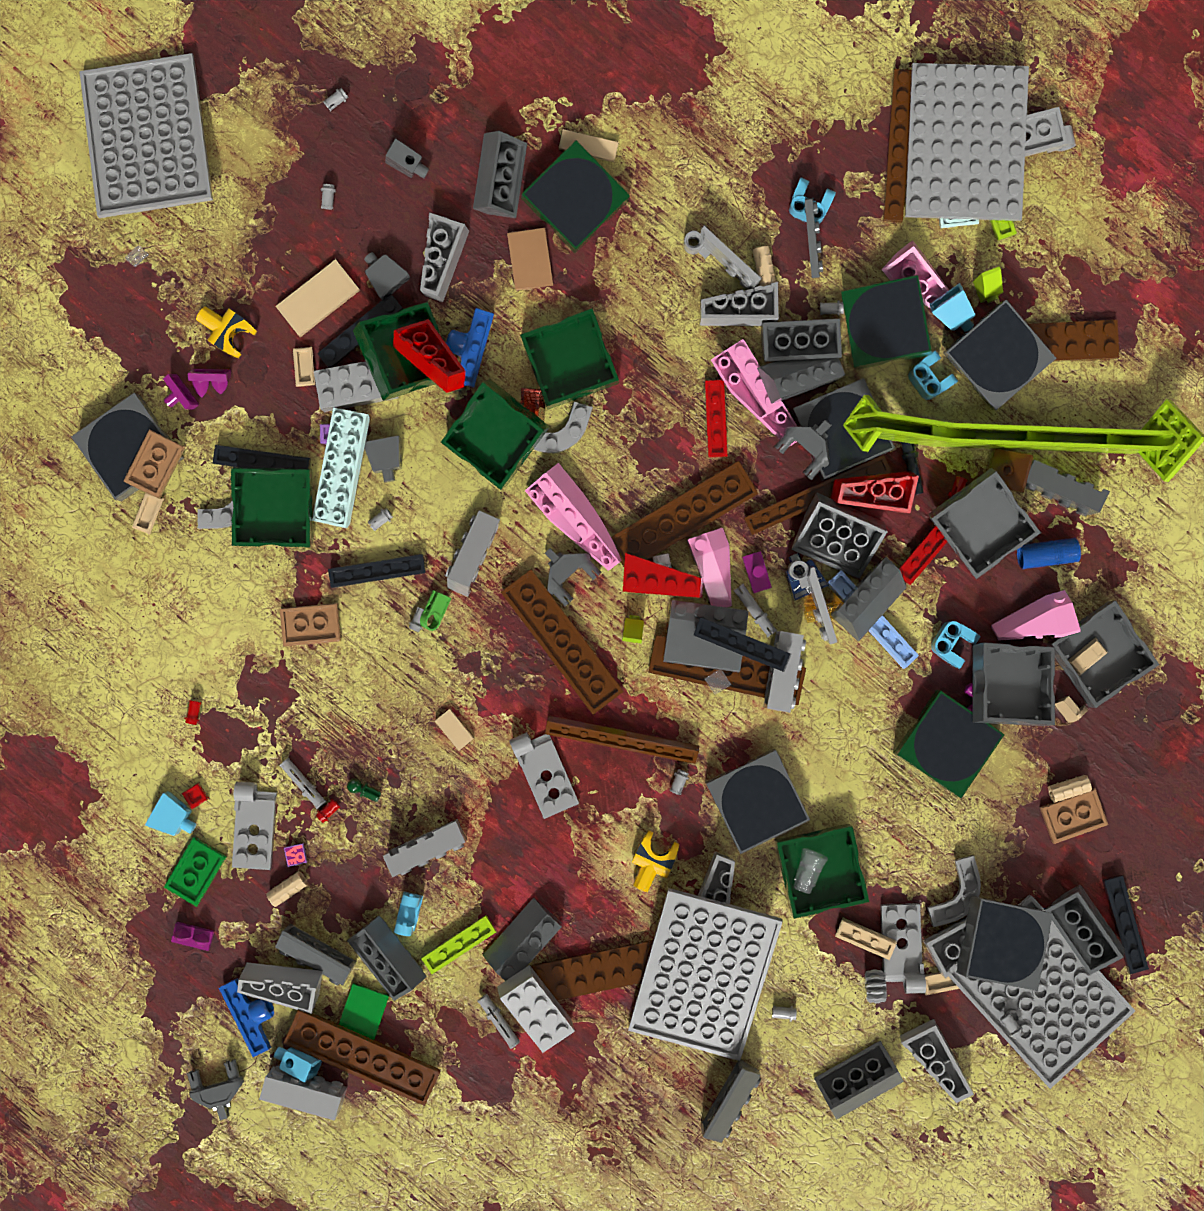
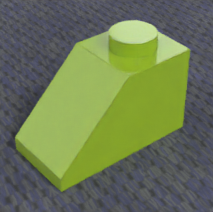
M1000 266L981 273L973 281L981 303L985 301L992 303L998 300V296L1003 293Z
M629 615V618H625L622 641L642 644L644 621L640 620L641 616Z

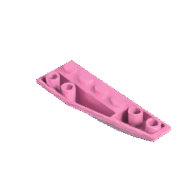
M744 339L711 359L712 364L731 394L779 440L784 436L787 427H797L782 401L771 404L757 369L760 365Z
M559 463L525 490L549 521L608 571L622 561L612 538L594 507Z

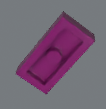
M192 369L188 373V381H192L195 391L201 398L207 392L209 381H211L214 389L219 394H222L228 385V380L231 378V370Z
M177 922L171 942L209 951L215 931Z

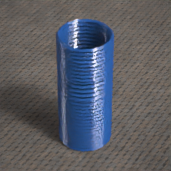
M1076 538L1025 544L1017 549V559L1021 569L1075 563L1081 559V548Z

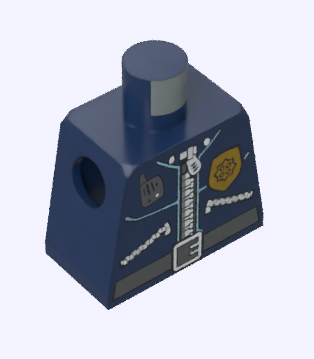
M799 553L788 557L790 563L794 560L802 561ZM812 560L805 562L808 566L815 568L821 589L829 586ZM796 565L793 568L794 574L801 575L803 573V566ZM788 570L785 571L793 601L811 594L809 587L801 589L799 580L792 578Z

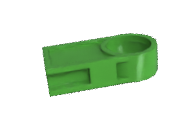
M433 590L420 617L421 626L430 631L436 630L452 598ZM434 615L432 624L427 626L428 618Z

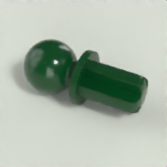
M357 778L350 779L347 783L348 791L353 794L360 792L361 798L364 796L378 802L381 797V791L368 786V783L363 786Z

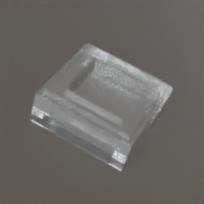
M139 245L125 259L136 267L149 254Z
M721 669L705 678L714 695L731 685Z

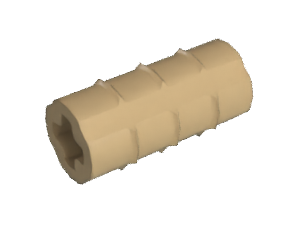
M769 246L753 249L757 275L761 277L760 286L763 287L775 283L776 279Z
M1086 775L1048 787V792L1053 802L1070 797L1073 798L1092 790L1091 783Z
M298 871L267 892V898L274 907H277L298 891L300 892L301 889L308 885V882L304 875Z

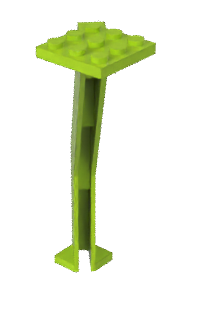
M863 395L843 424L860 449L866 452L870 450L877 438L933 447L1139 453L1164 482H1169L1204 442V434L1169 399L1164 401L1141 430L951 423L882 412L870 395Z

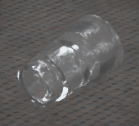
M802 849L794 888L810 894L828 858L813 850Z

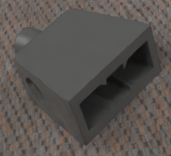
M397 139L394 140L386 154V164L410 178L417 174L424 179L430 170L421 164V155ZM410 161V162H412L413 164H412V165H408L406 162Z
M371 252L364 258L370 266L365 270V273L381 300L390 293L393 294L410 279L409 274L387 255H383L378 259Z
M393 436L365 442L364 449L373 472L382 473L384 483L395 481L394 470L402 469L401 437Z

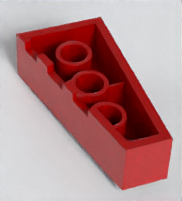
M429 319L394 330L393 347L441 389L448 393L464 387L465 369Z
M912 471L835 479L831 499L840 504L911 513L919 476Z
M625 553L622 592L702 598L703 578Z

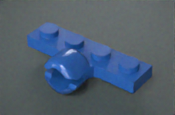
M477 308L474 311L469 332L462 333L451 330L446 340V344L452 353L461 357L460 364L466 371L464 385L471 388L475 387L494 316L493 313Z
M237 978L219 987V990L252 1057H255L272 1048L261 1023L274 1016V1006L272 1002L262 999L250 1001L246 995L237 993L239 982Z

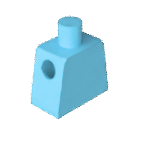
M960 283L929 304L932 313L952 331L961 327L964 332H968L973 328L974 324L970 319L975 316V313Z
M167 791L160 797L145 826L175 836L181 830L191 834L196 827V823L188 819L192 810Z
M278 1047L274 1054V1058L281 1061L279 1069L302 1082H306L316 1076L322 1063L321 1060L292 1047L287 1050Z

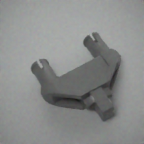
M825 420L819 427L816 424L813 427H787L784 436L774 447L776 449L780 448L779 452L784 454L794 441L801 444L814 456V460L803 470L805 475L812 470L807 476L812 480L822 467L825 468L830 464L826 439L829 435L826 434V431L832 424Z
M551 548L545 552L551 560L548 563L550 572L547 591L552 595L554 594L564 606L569 604L564 599V596L570 602L574 598L562 587V583L578 568H582L592 580L597 578L592 570L598 576L602 573L591 562L589 554L563 555L560 552L556 555Z
M236 1059L224 1062L228 1080L209 1086L202 1085L199 1069L186 1073L191 1087L189 1092L190 1098L209 1109L213 1108V1111L217 1110L220 1120L227 1119L230 1116L228 1107L231 1106V1100L244 1083V1078L239 1074Z

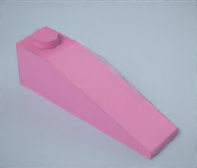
M913 240L899 250L882 269L890 281L918 275L923 303L929 308L930 303L949 291Z
M723 528L687 540L700 578H703V586L710 605L726 608L732 606L730 548Z
M1065 590L1046 595L991 625L998 640L1023 639L1025 636L1043 638V635L1064 637L1080 632L1073 603Z

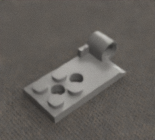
M1059 107L1027 115L1026 132L1029 133L1030 139L1025 143V157L1045 151L1047 153L1065 151L1076 146L1072 126L1063 125Z
M705 226L702 227L701 233L690 231L686 234L683 246L687 253H699L705 259L712 254L727 268L726 272L731 277H737L741 281L740 285L745 290L754 289V287L759 285L761 277ZM695 239L699 244L693 247L689 245L688 241Z
M801 560L792 561L788 566V573L792 578L799 580L801 589L810 588L816 608L813 610L816 621L820 622L822 627L819 628L821 638L829 644L837 643L815 568L808 566ZM796 565L803 566V573L801 575L794 574L793 568Z
M526 732L509 740L544 819L579 804L550 735L545 734L531 740ZM545 770L550 771L552 774V778L549 781H544L541 778V773ZM552 788H556L560 792L559 797L556 799L549 796V790Z
M236 781L234 786V811H236L232 867L271 870L277 792L257 791V783ZM254 824L259 827L258 835L251 834V825ZM250 844L257 845L258 852L256 854L249 852L248 847Z
M880 904L881 934L896 941L900 938H905L907 941L906 946L903 948H898L896 944L890 960L882 957L886 982H903L905 994L925 993L926 979L924 964L922 963L920 904ZM899 919H905L906 925L902 929L896 927V922Z

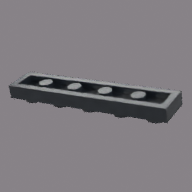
M390 293L318 352V356L328 368H333L359 347L353 329L359 322L382 315L398 313L403 310L402 306Z
M215 445L212 464L229 467L310 469L311 458Z
M419 554L328 569L331 588L425 574L426 567L424 555Z
M701 617L694 632V636L782 672H785L792 655Z
M1118 875L1103 879L1118 939L1125 948L1124 960L1128 973L1134 974L1149 970L1124 877Z

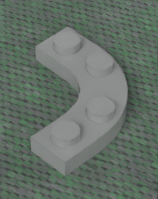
M574 402L566 426L559 432L545 433L534 450L543 453H559L575 445L586 431L593 407Z
M233 501L224 508L198 509V529H220L232 526Z
M973 855L954 860L959 877V889L953 899L927 907L933 927L963 918L968 914L971 895L979 897L981 883Z

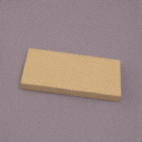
M335 259L276 307L299 337H301L360 290Z

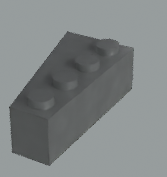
M1032 460L1025 486L1026 489L1030 491L1037 490L1042 493V497L1049 500L1053 498L1059 501V505L1065 508L1072 507L1076 509L1077 514L1085 517L1100 513L1110 491L1103 489L1100 492L1094 489V484L1082 481L1077 482L1075 476L1066 473L1060 475L1058 474V469L1037 460Z

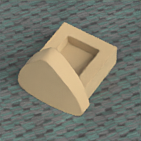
M1069 696L1055 702V706L1068 723L1079 720L1088 711L1085 705L1078 708Z

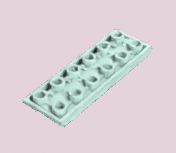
M333 408L312 521L348 528L350 525L370 420L368 414Z

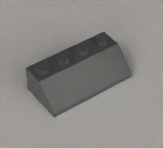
M501 131L484 133L473 209L485 214L516 218L527 148L526 142Z
M840 319L762 323L761 345L764 362L842 358Z
M839 358L775 361L757 368L771 404L833 383L845 376Z
M887 557L876 563L830 615L857 641H860L907 588L901 571Z
M1081 885L1065 892L1045 909V911L1053 913L1052 921L1089 975L1124 958L1125 948Z
M533 898L487 949L483 957L493 970L506 981L528 966L560 930L562 922Z
M380 916L369 922L347 940L393 1001L412 991L427 977L421 966L415 962L410 952L404 948L399 938L393 934L387 923Z
M292 924L282 931L275 947L279 949L280 954L295 958L298 964L302 966L307 965L312 970L323 971V975L328 977L329 981L335 985L341 984L343 986L357 963L354 959Z
M881 1041L814 1078L836 1120L904 1082Z
M743 1060L737 1061L701 1123L704 1138L722 1143L724 1138L727 1139L729 1137L733 1122L739 1120L742 1114L740 1110L744 1104L747 1105L752 1096L750 1094L754 1087L757 1088L761 1081V1074L758 1069Z

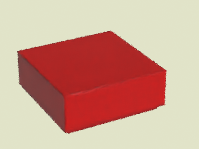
M200 783L181 793L191 810L209 799Z

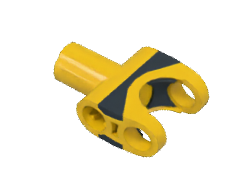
M204 306L197 314L196 320L213 331L207 341L238 359L241 354L233 346L234 336L239 332H250L253 335L257 333L247 321L229 308L223 317L207 306Z
M650 830L647 831L639 843L631 861L641 866L633 886L644 892L649 891L656 874L664 878L668 877L679 848V844L674 842L671 849L669 848L667 852L663 854L655 853L650 846L653 832Z

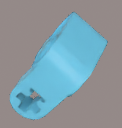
M800 178L791 200L789 212L793 217L807 222L805 211L806 197L803 195L809 181ZM827 189L821 203L817 202L818 212H820L821 217H815V222L819 221L820 224L824 219L835 196V191ZM800 203L803 209H795L794 204Z
M936 350L932 352V355H928L920 361L908 374L910 382L921 397L926 400L933 399L958 382L953 374L939 382L929 367L941 359ZM916 370H919V371L922 372V374H923V377H922V378H919V377L916 375ZM928 385L933 387L934 393L928 392Z
M951 621L942 625L931 643V649L944 661L960 669L965 660L951 651L959 637H962L976 645L981 636L956 621ZM950 625H953L956 628V632L954 635H950L948 633V627ZM940 641L945 643V649L942 652L937 648Z
M404 891L394 933L402 936H411L413 931H415L423 899L422 895Z

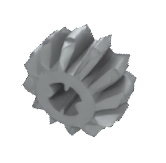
M882 970L866 971L864 976L866 999L869 1003L885 1002L887 990L884 972Z

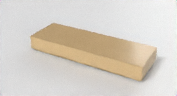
M563 129L559 150H567L577 140L593 158L614 163L619 142Z
M842 918L835 935L837 938L890 960L897 944L896 940L845 918Z

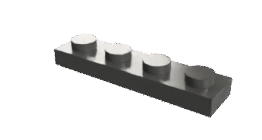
M812 197L805 198L811 275L812 278H819L820 272H823V261H819L818 253H822L821 241H817L816 235L820 233L819 221L815 222V214H818L817 202H813Z

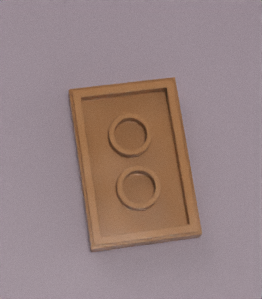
M545 228L507 233L515 290L553 286Z
M149 429L124 482L160 499L186 447Z
M338 603L280 608L283 647L341 641Z
M1095 788L1082 795L1080 794L1073 798L1070 797L1039 807L1053 844L1108 825Z

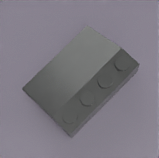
M816 493L807 508L791 549L860 579L888 531L885 522L845 504L837 503L820 493Z
M672 600L669 609L663 662L740 672L743 655L694 636V632L701 617L746 635L749 611Z

